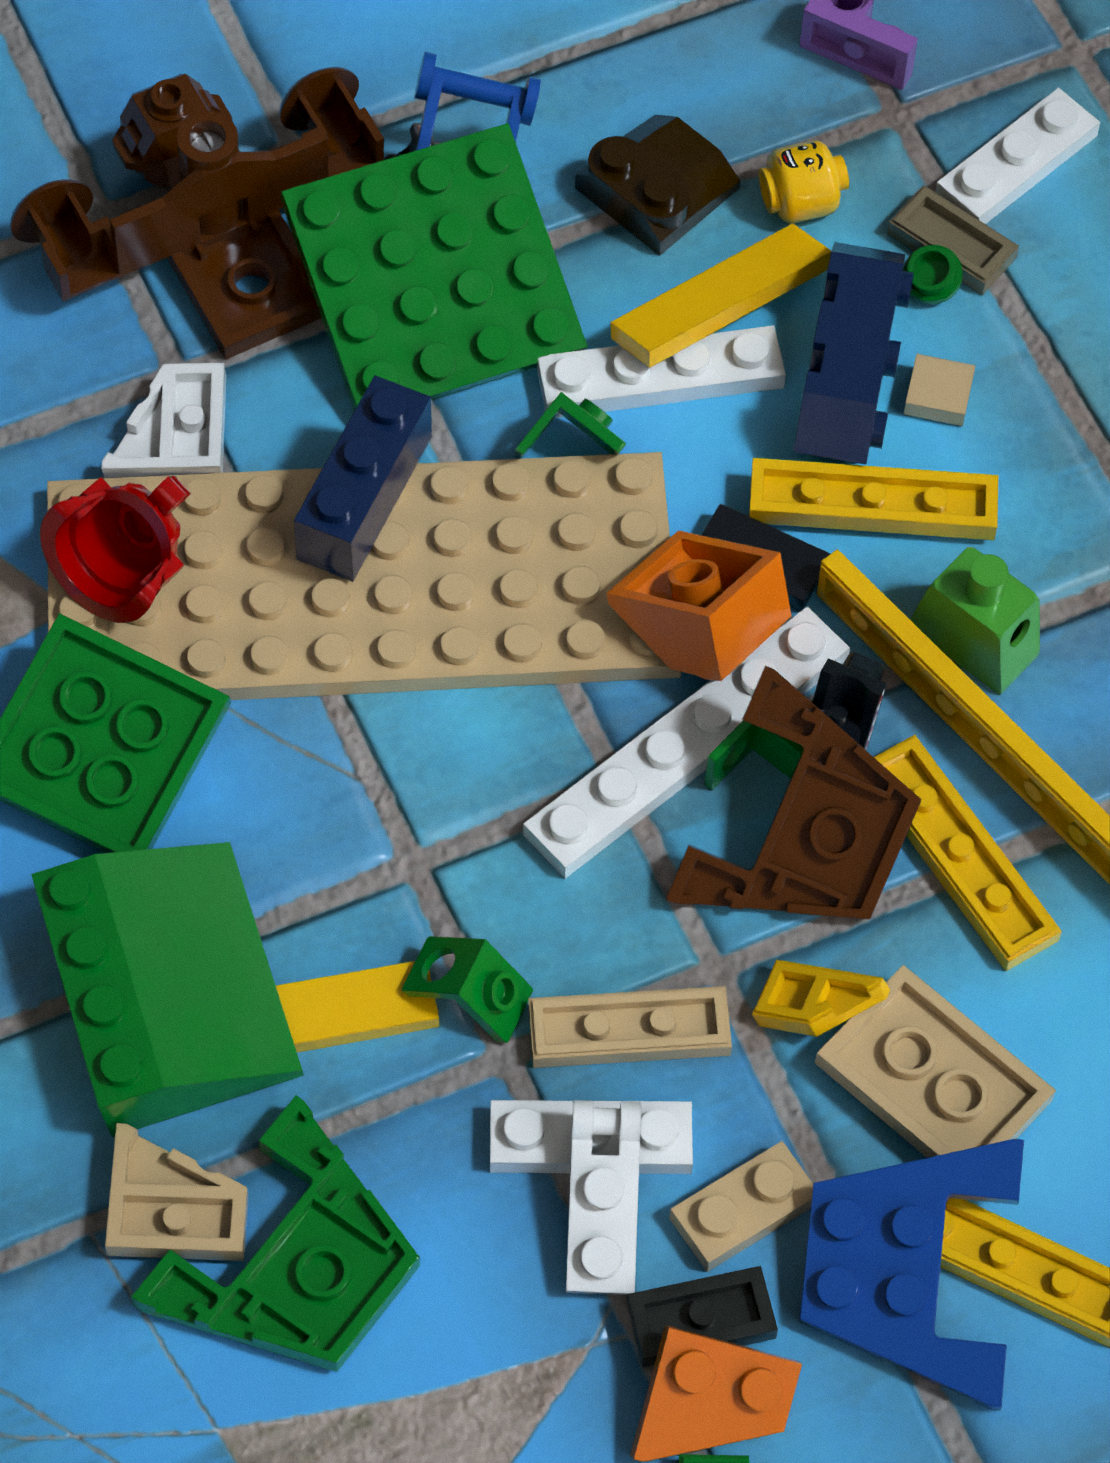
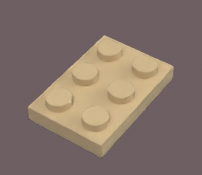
M902 965L886 982L890 988L887 999L850 1018L817 1052L815 1064L927 1158L1017 1139L1053 1101L1056 1092L1052 1086L905 965Z

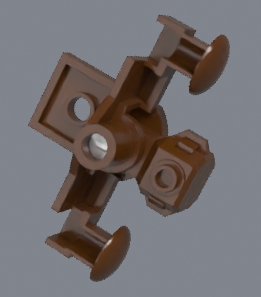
M327 67L313 71L298 80L285 94L280 105L279 116L284 127L294 131L309 129L310 131L301 134V139L273 151L241 152L238 146L236 126L221 97L204 90L201 84L189 75L179 74L133 93L120 115L121 126L112 140L113 147L126 169L135 170L142 174L145 181L158 189L166 188L167 194L162 198L110 220L106 216L90 223L86 214L92 205L93 194L87 185L71 179L55 180L35 188L21 199L12 213L10 229L12 235L21 242L42 243L44 269L62 301H66L167 258L226 360L322 318L293 234L279 212V209L283 208L280 199L281 192L383 161L384 138L366 108L359 109L354 101L359 89L357 76L345 68ZM246 276H259L268 283L264 290L253 294L245 293L236 286L237 282Z

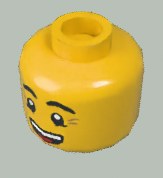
M810 140L773 150L767 158L766 167H761L758 171L760 191L768 213H777L788 224H795L833 214L839 207L841 191L849 189V175L842 155L832 156L826 144L819 140Z

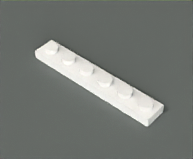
M807 606L778 628L722 681L710 680L523 823V836L566 879L706 770L709 754L743 721V715L765 665L775 669L804 695L818 683L821 669L829 658L843 664L849 655L850 647Z

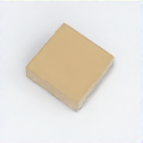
M916 354L904 415L963 426L976 365Z

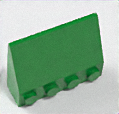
M230 842L93 854L31 874L97 1104L112 1137H115L116 1123L128 1124L136 1129H140L304 1076Z

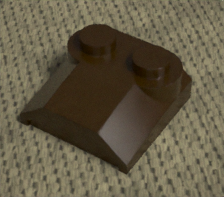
M657 114L623 137L612 136L597 142L590 150L588 164L575 174L576 190L659 256L740 188L741 182L720 149L679 117Z

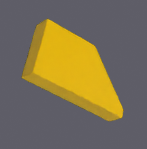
M776 959L752 1012V1016L760 1027L818 1037L887 999L890 988L882 977Z

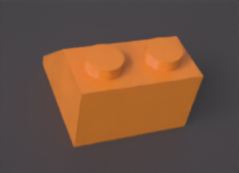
M679 530L606 593L608 604L669 669L697 675L706 680L722 681L792 616L780 552Z

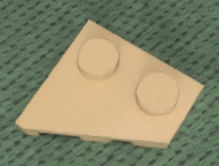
M116 1123L105 1241L107 1256L163 1258L169 1250H172L183 1259L244 1261L248 1189L246 1186L220 1172L211 1173L203 1170L195 1159L174 1148L169 1152L140 1137L136 1128L128 1124Z

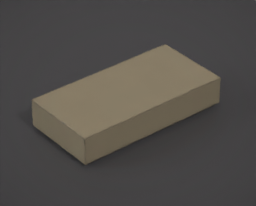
M925 185L889 221L887 234L912 251L927 245H941L953 251L962 265V283L982 296L1017 258L1019 245Z

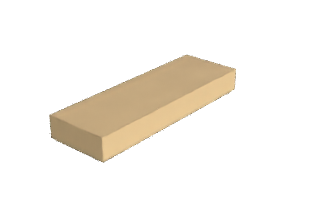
M726 986L528 999L533 1068L731 1056L732 1042Z

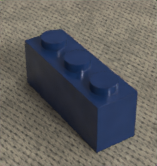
M374 375L293 520L297 560L352 582L354 581L432 438L430 396Z

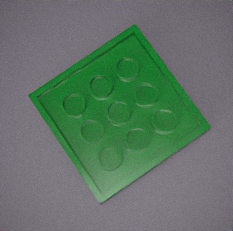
M509 123L281 192L280 199L354 411L374 375L431 397V400L536 368L538 358L587 349L585 337Z

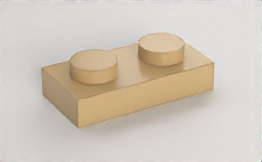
M781 1141L672 1207L669 1219L706 1272H709L809 1210L812 1203L813 1182L784 1142Z

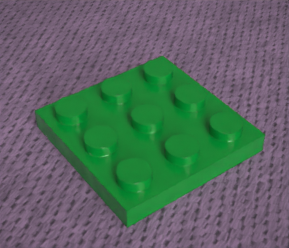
M59 613L0 718V801L105 853L152 849L231 704L230 696Z

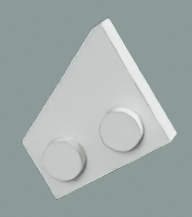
M224 363L163 364L149 386L150 393L148 397L136 406L127 420L128 432L114 454L107 452L103 458L102 472L104 478L223 473L226 371Z

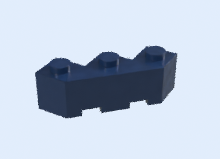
M834 242L827 271L824 298L821 301L813 342L810 368L806 377L793 452L866 464L870 447L882 449L888 412L876 410L883 376L895 378L901 342L890 340L891 328L896 306L908 308L914 272L903 271L905 254Z

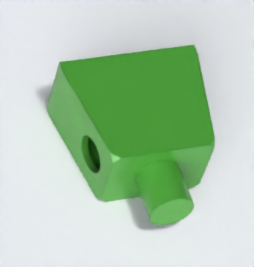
M967 547L933 581L910 618L945 655L998 695H1001L1036 659L1040 652L1039 598L1034 591L1009 574L1008 566L1004 560L995 555H984L976 548Z

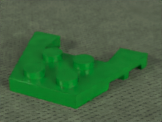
M295 1095L259 1139V1148L265 1155L310 1185L299 1201L230 1286H221L172 1250H169L134 1292L131 1299L133 1306L143 1313L338 1372L420 1267V1257L371 1190H366L346 1163L344 1154L336 1144L333 1145L313 1118V1112L305 1101Z

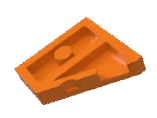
M665 1325L630 1456L635 1460L645 1462L784 1432L802 1363L790 1358Z

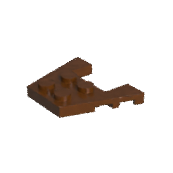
M765 665L742 720L802 745L803 750L754 865L751 868H744L688 844L666 895V900L675 904L727 906L737 909L751 908L786 911L787 913L871 919L922 799L775 669Z

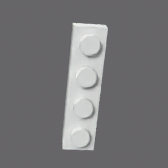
M774 325L712 333L651 368L647 367L620 345L550 354L538 358L537 365L545 411L560 392L564 393L577 405H580L584 398H586L604 412L783 389L786 378ZM558 413L555 418H562L564 416Z

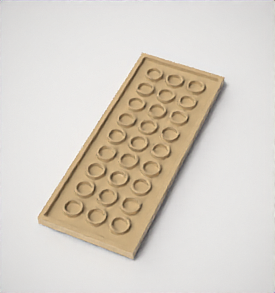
M662 452L418 463L353 582L296 559L293 520L322 468L175 475L192 493L172 511L173 516L181 525L176 556L184 566L155 596L149 610L136 621L116 623L104 620L90 613L66 593L48 566V632L60 613L230 696V700L681 678V672L669 669L608 604L606 595L610 589L670 538ZM173 475L103 479L111 488L134 483L142 484L152 492L168 476L172 477ZM98 479L47 481L48 510L53 505L68 500L70 496H80L83 491Z

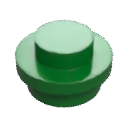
M927 245L917 249L908 257L903 271L914 272L910 295L925 304H939L949 300L957 293L963 280V270L959 258L953 251L941 245Z

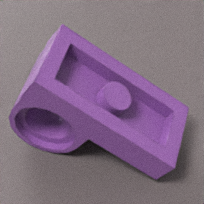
M810 0L803 12L800 47L900 90L904 89L913 73L918 42L917 37L905 33L894 25L884 24L872 19L874 0Z

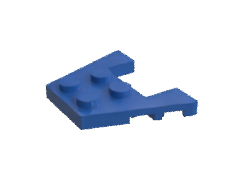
M1006 1140L813 1183L800 1323L879 1359L883 1358L914 1372L936 1385L938 1383L975 1400L976 1403L982 1406L1001 1410L1007 1345L940 1338L935 1334V1321L946 1202L951 1198L1018 1205L1024 1140Z

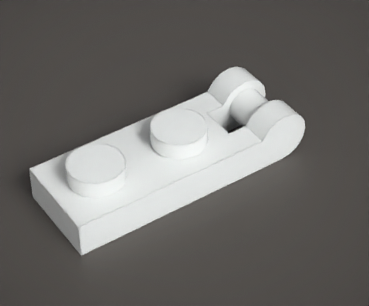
M573 1100L566 1293L609 1295L635 1293L641 1103L621 1102L620 1109L594 1108V1101ZM592 1136H619L618 1155L592 1154Z

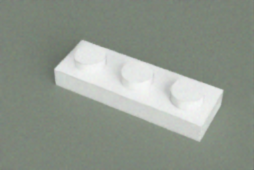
M1058 87L937 182L935 192L986 224L1096 138L1100 121Z
M491 1100L490 1173H570L573 1101ZM594 1101V1108L620 1109L621 1102L641 1103L639 1174H692V1102ZM592 1136V1154L618 1155L619 1136Z

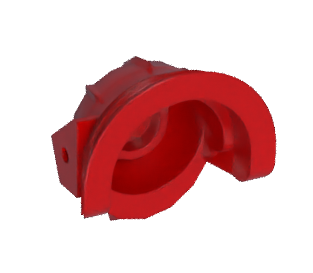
M175 475L172 477L168 476L152 492L142 484L134 483L111 488L100 477L83 491L80 496H70L68 500L53 505L42 520L40 527L41 547L52 574L75 602L95 616L116 623H130L138 620L149 610L160 590L184 566L176 556L181 525L173 516L172 511L192 493Z

